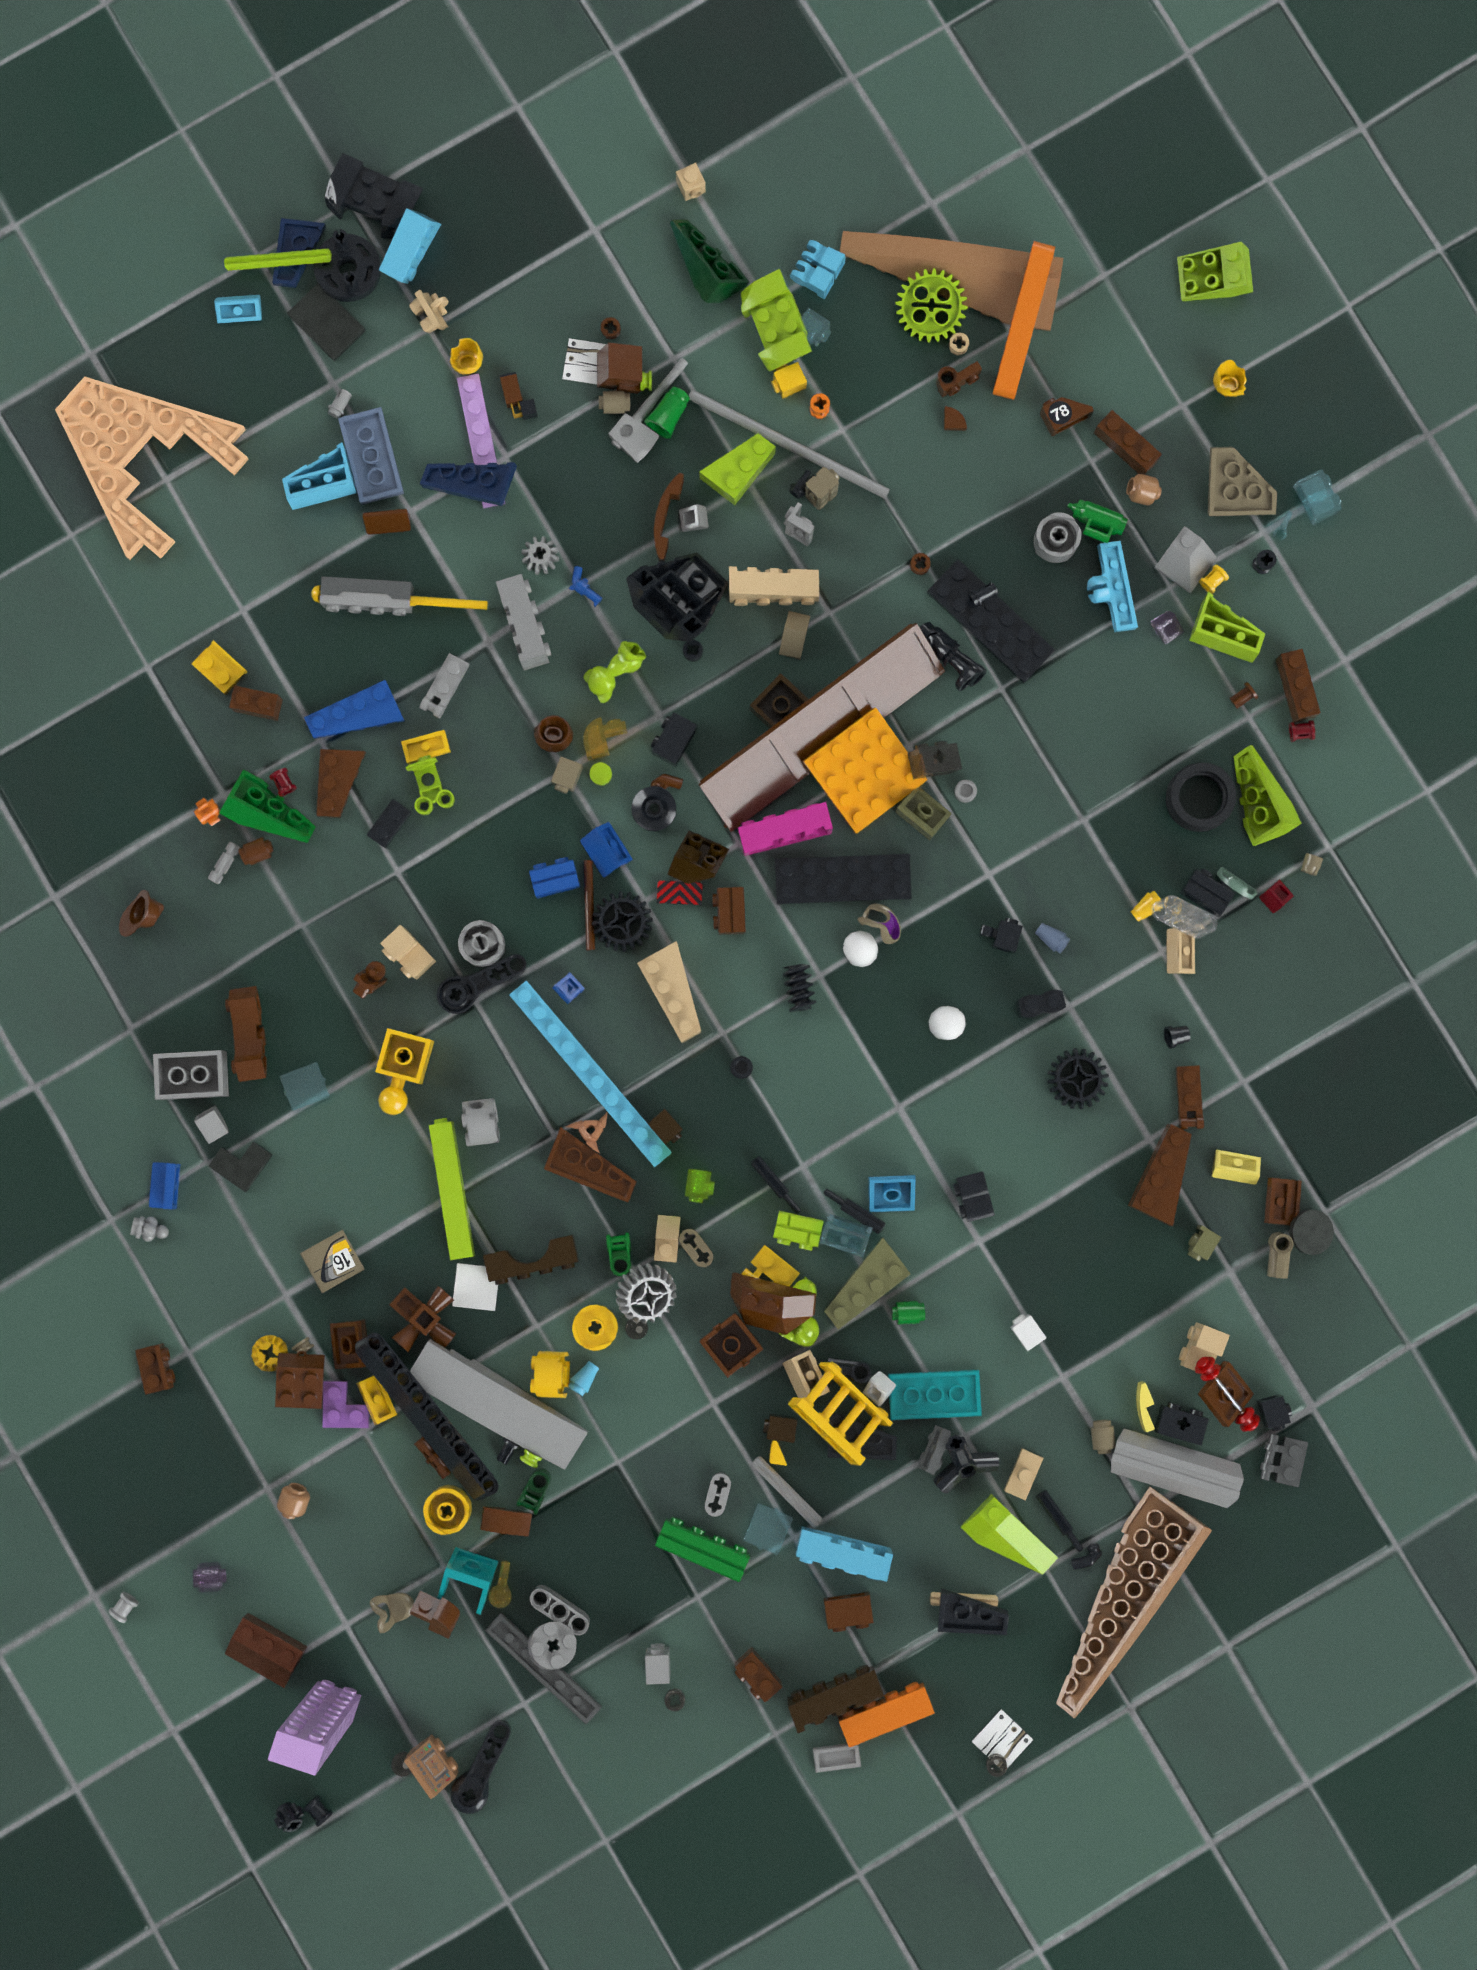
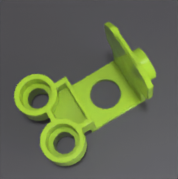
M431 755L421 757L417 763L409 764L405 767L407 771H413L421 797L415 801L414 806L421 815L430 814L434 803H438L442 808H450L455 802L453 793L446 789L443 790L435 765L438 761L436 757L431 758ZM426 773H431L435 778L431 786H425L422 783V776ZM449 796L450 801L446 804L443 803L442 798ZM428 803V809L421 810V804Z

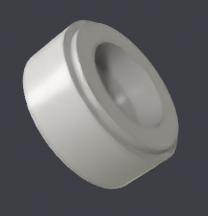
M970 780L958 782L954 789L956 799L962 803L971 802L977 795L976 785Z

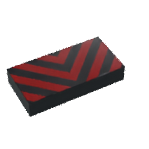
M658 881L657 904L702 906L703 883L694 882L686 884L680 881Z

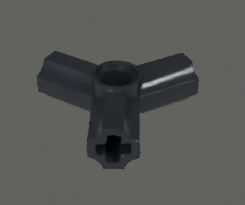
M954 1435L949 1438L946 1444L952 1462L933 1481L943 1493L948 1494L962 1479L972 1478L976 1473L998 1471L1000 1466L999 1456L997 1452L971 1453L964 1436Z

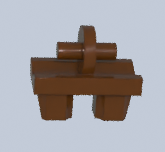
M379 961L370 962L366 969L355 975L353 980L357 984L353 992L364 999L368 994H372L374 990L383 986L387 981V978L384 977L386 973L385 966Z

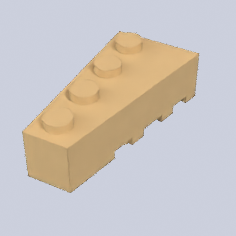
M729 566L730 603H734L735 606H746L748 603L767 606L770 605V602H779V605H792V602H801L802 605H813L815 601H819V570L789 569L787 573H783V570L779 568H770L765 570V572L757 570V567H747V570L737 571V567Z
M676 941L637 964L681 1043H684L700 1034L701 1029Z

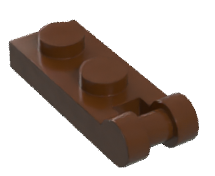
M1200 1065L1177 1066L1176 1083L1179 1127L1182 1130H1187L1188 1127L1203 1129L1204 1118L1202 1112ZM1187 1111H1194V1118H1187Z

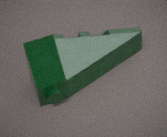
M671 220L670 225L689 275L703 301L706 303H721L749 284V281L738 266L733 262L728 263L721 257L723 252L718 248L708 245L705 242L707 240L706 237L688 220Z

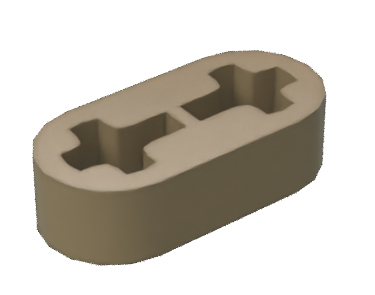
M693 1229L684 1230L679 1237L681 1246L697 1266H709L713 1261L711 1249L698 1232ZM688 1233L689 1235L694 1234L696 1236L693 1239L697 1245L695 1248L690 1243L685 1244L683 1242L685 1240L684 1234ZM699 1248L703 1253H709L707 1257L709 1261L707 1263L697 1260L699 1254L696 1252V1249Z

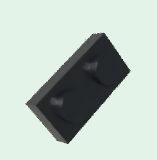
M392 799L367 833V836L386 849L412 812Z

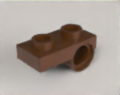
M976 361L958 373L949 366L941 368L936 380L938 392L942 398L946 395H955L961 390V386L966 383L971 385L980 378L979 375L982 367ZM949 376L953 381L951 383H944L941 378Z

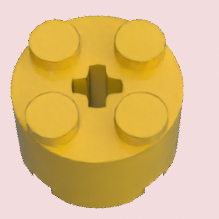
M539 1351L537 1356H532L531 1369L534 1370V1379H531L530 1383L531 1393H536L537 1397L566 1398L568 1393H563L564 1387H568L570 1383V1361H565V1357L569 1356L568 1352Z
M444 1485L437 1488L427 1498L423 1507L427 1526L433 1532L440 1535L453 1534L460 1531L468 1522L472 1512V1502L467 1493L453 1485ZM449 1505L451 1507V1512L446 1515L444 1513V1507H447Z

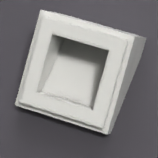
M879 1371L870 1378L863 1393L880 1407L894 1390L896 1384Z

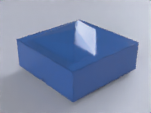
M570 972L553 986L555 992L567 1005L585 989Z

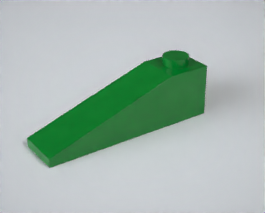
M243 769L219 814L243 826L308 843L316 826L297 809L289 808L283 802V797L272 793L268 789L269 785L264 780Z

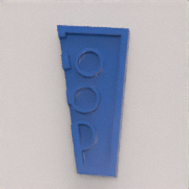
M386 680L304 717L314 739L343 734V732L364 730V728L384 726L395 722H405Z

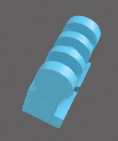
M809 240L806 247L810 252H802L801 257L804 261L798 260L796 263V267L800 271L792 270L790 278L795 283L817 293V296L825 300L834 284V279L836 280L845 264V254L833 248H827L817 241Z

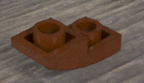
M483 1506L480 1529L501 1534L529 1536L532 1513Z

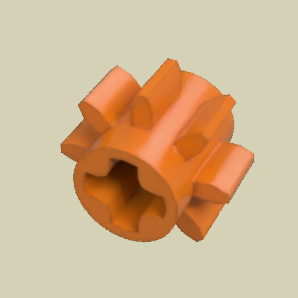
M202 798L195 803L198 809L194 811V814L203 825L208 822L209 825L213 826L220 821L218 815L221 809L213 799L207 801V799Z

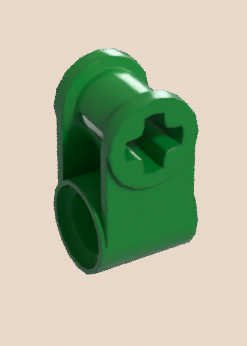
M629 1232L618 1236L606 1234L611 1271L617 1276L629 1274L630 1268H632ZM624 1242V1244L614 1245V1243ZM618 1260H625L627 1263V1269L623 1273H619L615 1269V1263Z

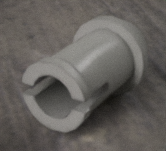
M340 388L332 404L328 405V414L336 419L344 416L343 411L352 395Z

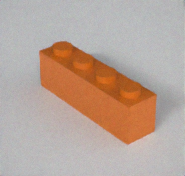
M913 1682L905 1686L906 1690L898 1693L896 1690L888 1692L881 1700L872 1701L856 1710L849 1708V1711L839 1716L838 1720L849 1748L935 1714L924 1684Z

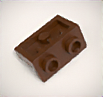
M164 1343L135 1350L145 1395L174 1387L175 1374L169 1368L170 1353L169 1349L164 1346Z

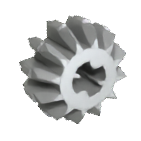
M542 536L541 541L538 542L537 538L533 537L534 544L527 541L525 545L528 549H522L521 551L522 555L526 556L522 559L523 564H528L526 567L528 571L534 569L536 575H539L540 569H543L544 574H548L547 567L554 570L556 567L553 562H559V557L555 555L559 550L557 547H553L554 542L552 540L546 543V537ZM538 552H542L543 559L538 558Z

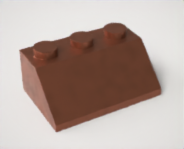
M247 1613L234 1632L225 1655L285 1688L308 1646Z

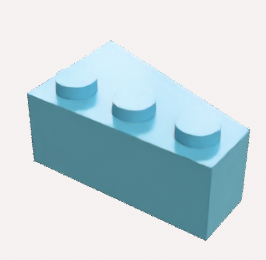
M406 208L379 271L402 283L408 284L409 281H412L416 275L417 267L439 230L441 223L418 211Z
M343 443L338 444L337 448L328 454L320 455L319 459L310 465H304L282 479L286 498L292 510L357 493L349 458Z

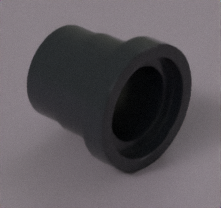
M1186 1025L1177 1027L1167 1026L1164 1028V1039L1169 1049L1190 1042V1031Z

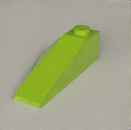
M1249 745L1233 756L1237 783L1240 784L1242 793L1240 804L1243 805L1245 813L1243 824L1253 846L1285 835L1302 824L1292 802L1253 745Z
M993 1494L960 1526L977 1544L1042 1575L1058 1559Z

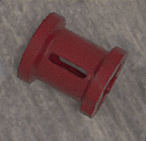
M1309 720L1308 723L1301 724L1290 722V741L1295 742L1296 739L1306 738L1315 740L1314 721Z
M287 768L279 769L269 775L270 780L274 781L279 791V797L286 796L297 789L287 774Z

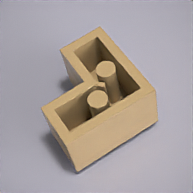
M401 925L380 943L384 947L382 952L393 962L397 960L402 965L400 970L408 978L413 977L417 980L437 962L411 933Z
M1196 1322L1195 1326H1191L1188 1331L1187 1338L1189 1342L1187 1347H1183L1180 1352V1365L1195 1371L1196 1363L1200 1358L1213 1357L1216 1360L1217 1355L1222 1357L1230 1335Z

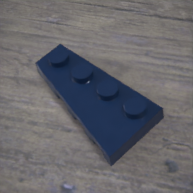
M507 462V464L500 465L497 463H487V465H476L475 463H466V465H455L454 463L427 464L420 485L422 488L503 506L517 465L515 462Z

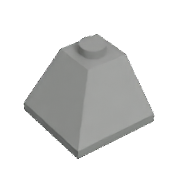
M1184 526L1154 568L1191 594L1199 580L1217 557L1201 537Z

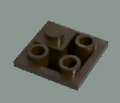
M688 831L673 858L667 875L686 884L714 878L729 849L702 837L700 834Z

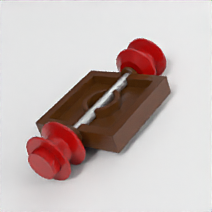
M1213 1357L1200 1358L1196 1363L1195 1372L1201 1374L1202 1381L1207 1382L1198 1395L1223 1427H1229L1234 1421L1236 1424H1240V1429L1244 1432L1256 1429L1260 1421L1259 1415L1254 1414L1252 1407L1244 1408L1254 1393L1231 1363L1223 1361L1219 1365L1214 1364L1215 1359Z

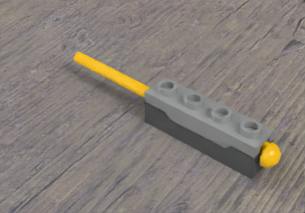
M322 577L321 586H315L311 591L312 599L320 603L329 612H339V609H348L350 613H361V610H367L371 614L376 615L392 612L396 616H405L406 613H412V606L416 605L488 610V601L413 596V584L405 581Z

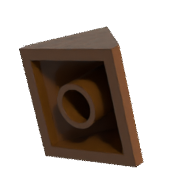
M365 1319L331 1323L330 1330L335 1369L366 1367L355 1352L357 1341L367 1336Z

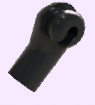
M1098 1543L1088 1546L1089 1553L1086 1556L1071 1559L1074 1570L1091 1567L1102 1556V1550H1100Z

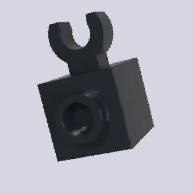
M1005 918V921H999L997 929L983 925L979 935L994 938L992 948L1014 954L1017 950L1023 926L1018 925L1019 921Z

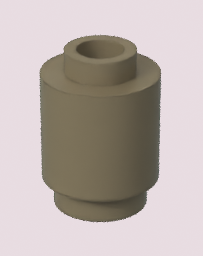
M603 391V396H599V409H603L604 414H625V411H630V393H624V391Z
M1111 1420L1092 1421L1091 1436L1093 1450H1098V1454L1112 1453L1111 1449H1114L1116 1445L1114 1426L1111 1425Z

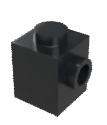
M1277 1394L1257 1400L1264 1427L1271 1428L1272 1431H1278L1286 1428L1285 1424L1291 1423L1289 1417L1292 1416V1411L1289 1403H1285L1282 1395Z

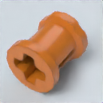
M818 393L811 398L810 413L816 419L825 418L829 413L830 400L825 394ZM820 403V405L823 406V409L819 410V407L816 406V404Z

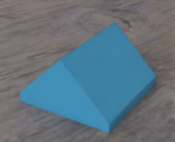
M915 1175L868 1177L870 1212L915 1210Z

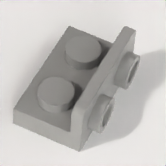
M798 502L795 507L791 506L785 515V534L808 547L812 540L815 526L806 517H800L802 504Z

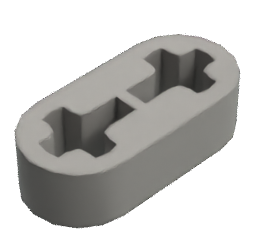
M723 1472L716 1473L712 1477L705 1501L706 1512L714 1517L724 1512L731 1487L730 1477ZM723 1477L727 1486H723L721 1493L716 1492L717 1484L714 1481ZM715 1496H719L718 1504L722 1506L721 1509L717 1508L716 1512L711 1511L712 1507L708 1505L709 1502L713 1503Z

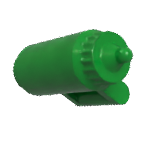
M1079 500L1078 503H1069L1067 505L1073 511L1072 517L1086 524L1083 531L1084 535L1107 544L1111 534L1114 536L1116 534L1122 535L1128 521L1127 518L1123 517V514L1090 501Z

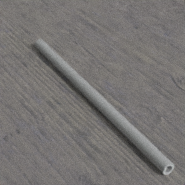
M693 389L689 394L690 401L755 434L759 433L765 439L822 468L833 469L838 476L886 499L890 491L889 488Z

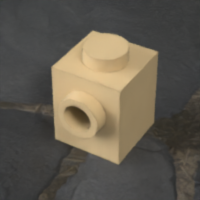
M696 163L676 171V182L685 201L697 198L706 192L704 178Z

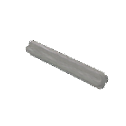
M761 1456L754 1459L752 1466L812 1527H817L821 1523L822 1518Z

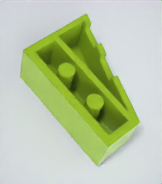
M1208 591L1201 603L1189 641L1253 663L1260 652L1265 633L1244 617L1240 618L1230 610L1229 606L1223 605L1213 598L1214 595Z

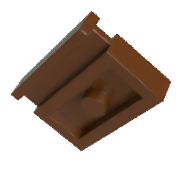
M1268 1178L1264 1223L1291 1224L1292 1220L1299 1215L1302 1181Z

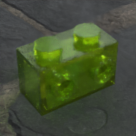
M688 1169L685 1196L689 1197V1201L703 1203V1199H708L709 1195H713L715 1181H711L712 1172Z

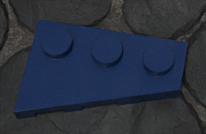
M281 218L276 253L315 250L326 228L325 223ZM307 264L274 267L273 285L296 288Z

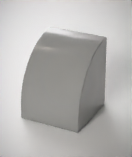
M216 1105L195 1117L194 1122L208 1144L228 1133L227 1125Z

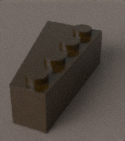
M863 1665L856 1668V1672L852 1674L841 1673L834 1676L833 1681L827 1683L819 1681L813 1684L809 1690L798 1689L791 1692V1696L787 1697L788 1708L797 1733L805 1731L804 1726L807 1724L817 1726L824 1723V1720L830 1714L837 1717L849 1711V1706L851 1705L854 1708H858L884 1697L874 1666L868 1667V1665Z

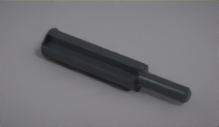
M760 1156L755 1158L750 1165L754 1167L780 1199L783 1198L796 1214L801 1212L799 1206L789 1196V1190Z
M825 1189L823 1192L825 1196L841 1205L840 1209L875 1233L879 1234L884 1229L885 1222L850 1199L844 1200L829 1189Z
M1043 1490L1035 1498L1038 1499L1062 1535H1066L1076 1550L1081 1552L1083 1546L1073 1534V1527L1047 1490Z

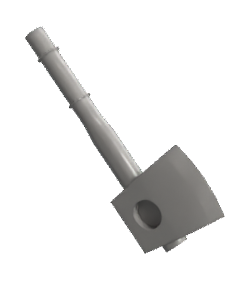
M683 358L673 366V369L658 385L656 390L644 401L635 414L631 417L625 413L608 433L609 437L613 440L611 443L617 449H622L637 463L651 450L659 437L657 433L642 424V422L655 407L661 396L667 392L666 390L688 365V362Z

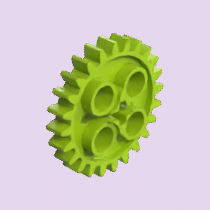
M933 268L932 274H928L927 270L924 269V276H920L918 272H915L916 279L913 280L908 277L910 285L902 284L901 286L905 292L897 294L902 298V301L896 302L897 306L902 307L901 310L896 312L897 315H903L899 323L906 322L907 325L904 331L912 329L910 336L913 337L919 334V341L926 336L928 343H930L932 337H935L936 341L939 342L940 335H943L947 340L948 331L955 334L956 332L953 327L962 326L958 321L959 318H966L961 311L968 309L967 306L962 305V302L966 301L967 297L960 296L965 289H957L960 281L957 280L952 283V274L945 278V270H942L940 275H936L935 268ZM919 288H925L928 291L927 297L923 300H919L915 296V292ZM941 289L949 291L950 297L948 300L940 301L937 294ZM930 300H934L936 305H951L952 307L951 309L934 308L933 312H930L928 307H913L912 303L929 304ZM921 310L925 312L926 319L918 323L913 319L915 312ZM939 312H945L948 315L946 323L939 324L936 322L935 317Z

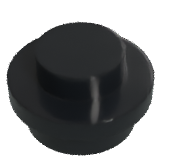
M739 1056L731 1062L730 1070L736 1078L745 1079L751 1075L753 1065L747 1057Z

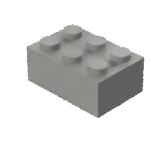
M227 1051L153 1054L155 1100L229 1096Z

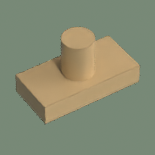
M1021 1448L1004 1491L1026 1501L1043 1457Z

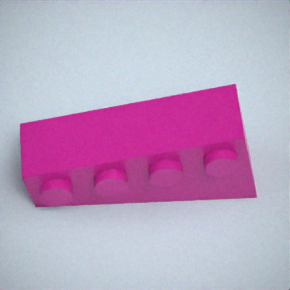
M826 802L812 804L800 810L792 809L779 816H776V814L763 817V820L758 822L754 820L741 823V827H738L744 856L829 835L833 830Z

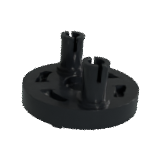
M339 229L340 233L338 234V231L335 230L333 237L326 240L319 247V249H329L332 254V260L323 264H313L316 281L323 292L333 299L343 302L361 300L371 294L380 281L381 271H379L381 263L379 255L373 245L366 239L357 235L347 234L342 229ZM345 263H351L356 266V271H350V275H348V272H345L343 275L339 270Z

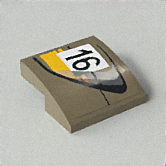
M343 1230L300 1253L321 1293L365 1270Z

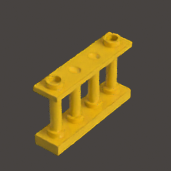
M820 1362L818 1366L825 1374L806 1398L793 1397L788 1405L851 1465L861 1466L866 1459L860 1453L861 1447L878 1425L891 1426L893 1422L887 1418L889 1415L885 1410L876 1407L841 1373L842 1370L834 1362ZM833 1379L841 1388L823 1412L818 1413L813 1408V1403ZM849 1395L857 1403L838 1428H833L829 1424V1418L844 1398ZM864 1409L872 1419L853 1443H849L845 1439V1433Z

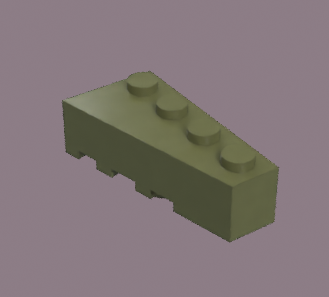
M883 1237L879 1239L877 1244L824 1309V1312L838 1330L911 1274Z

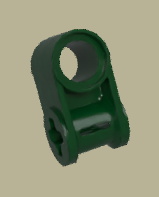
M540 1468L532 1473L516 1506H523L533 1511L534 1515H537L551 1483L549 1471ZM542 1475L546 1479V1484L542 1486L537 1485L534 1477Z

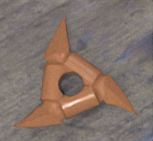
M608 1112L599 1121L584 1120L583 1122L581 1120L566 1127L579 1129L578 1131L586 1141V1144L600 1153L596 1141L606 1126ZM594 1128L595 1131L590 1134L587 1132V1129Z

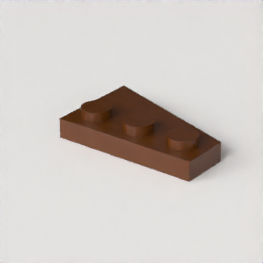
M320 749L317 817L341 818L350 795L351 787L358 775L361 762L364 760L365 751Z

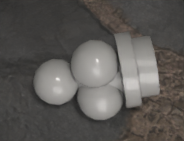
M140 1216V1218L134 1217L130 1235L136 1236L135 1238L140 1239L142 1236L144 1241L150 1242L155 1236L159 1239H164L168 1236V1228L164 1225L158 1226V1221L155 1217L150 1216L146 1219L143 1216Z

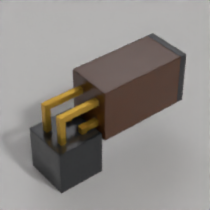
M516 372L499 375L507 408H512L514 419L523 417L526 420L538 417L534 399L526 401L522 399ZM518 406L522 413L515 414L513 407Z

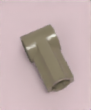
M1275 1232L1271 1234L1268 1240L1270 1250L1267 1276L1288 1278L1290 1252L1294 1246L1293 1240L1287 1234ZM1283 1237L1285 1239V1246L1278 1249L1276 1242L1279 1238Z

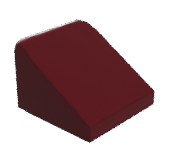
M1280 879L1259 896L1260 900L1272 913L1277 912L1294 897Z

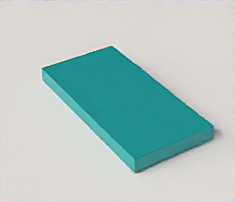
M979 1370L888 1374V1378L896 1384V1387L889 1395L890 1420L982 1416Z

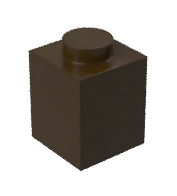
M666 1109L648 1123L665 1144L670 1142L673 1145L682 1137L680 1132L683 1129Z
M770 1414L769 1419L764 1421L763 1433H767V1439L794 1443L797 1418Z

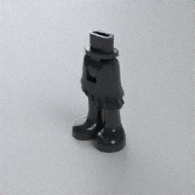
M926 622L919 627L939 661L943 662L944 667L949 663L957 670L959 677L956 680L955 686L959 692L968 687V685L973 687L981 681L987 672L986 669L959 650L961 645L958 644V641L952 639L940 627H934L931 622Z

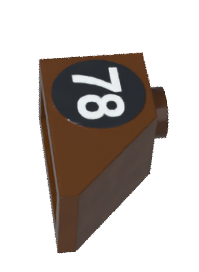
M1061 397L1057 400L1052 398L1043 403L1040 415L1051 436H1054L1091 417L1094 409L1092 406Z

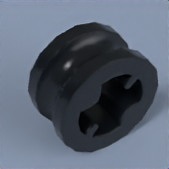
M692 640L684 644L683 655L688 661H697L702 657L703 648L700 642ZM697 646L699 648L697 649L698 654H687L689 652L688 647L694 648Z

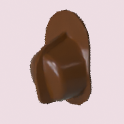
M142 890L124 911L119 923L120 934L127 937L138 928L154 926L164 910V905L151 898L147 890Z

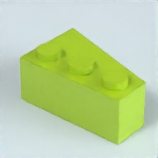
M757 433L699 472L700 479L733 505H736L773 458L776 446Z

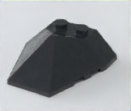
M697 552L676 557L673 561H660L657 565L649 567L648 565L641 566L626 578L634 609L665 639L691 642L705 631L717 604L729 584Z

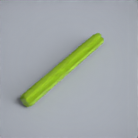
M329 249L234 256L226 257L224 259V266L228 271L325 263L332 260V254Z

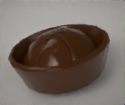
M551 715L538 722L534 730V738L541 749L556 753L563 751L570 745L573 740V731L570 724L564 718Z

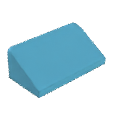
M260 295L218 297L214 300L217 323L262 320Z

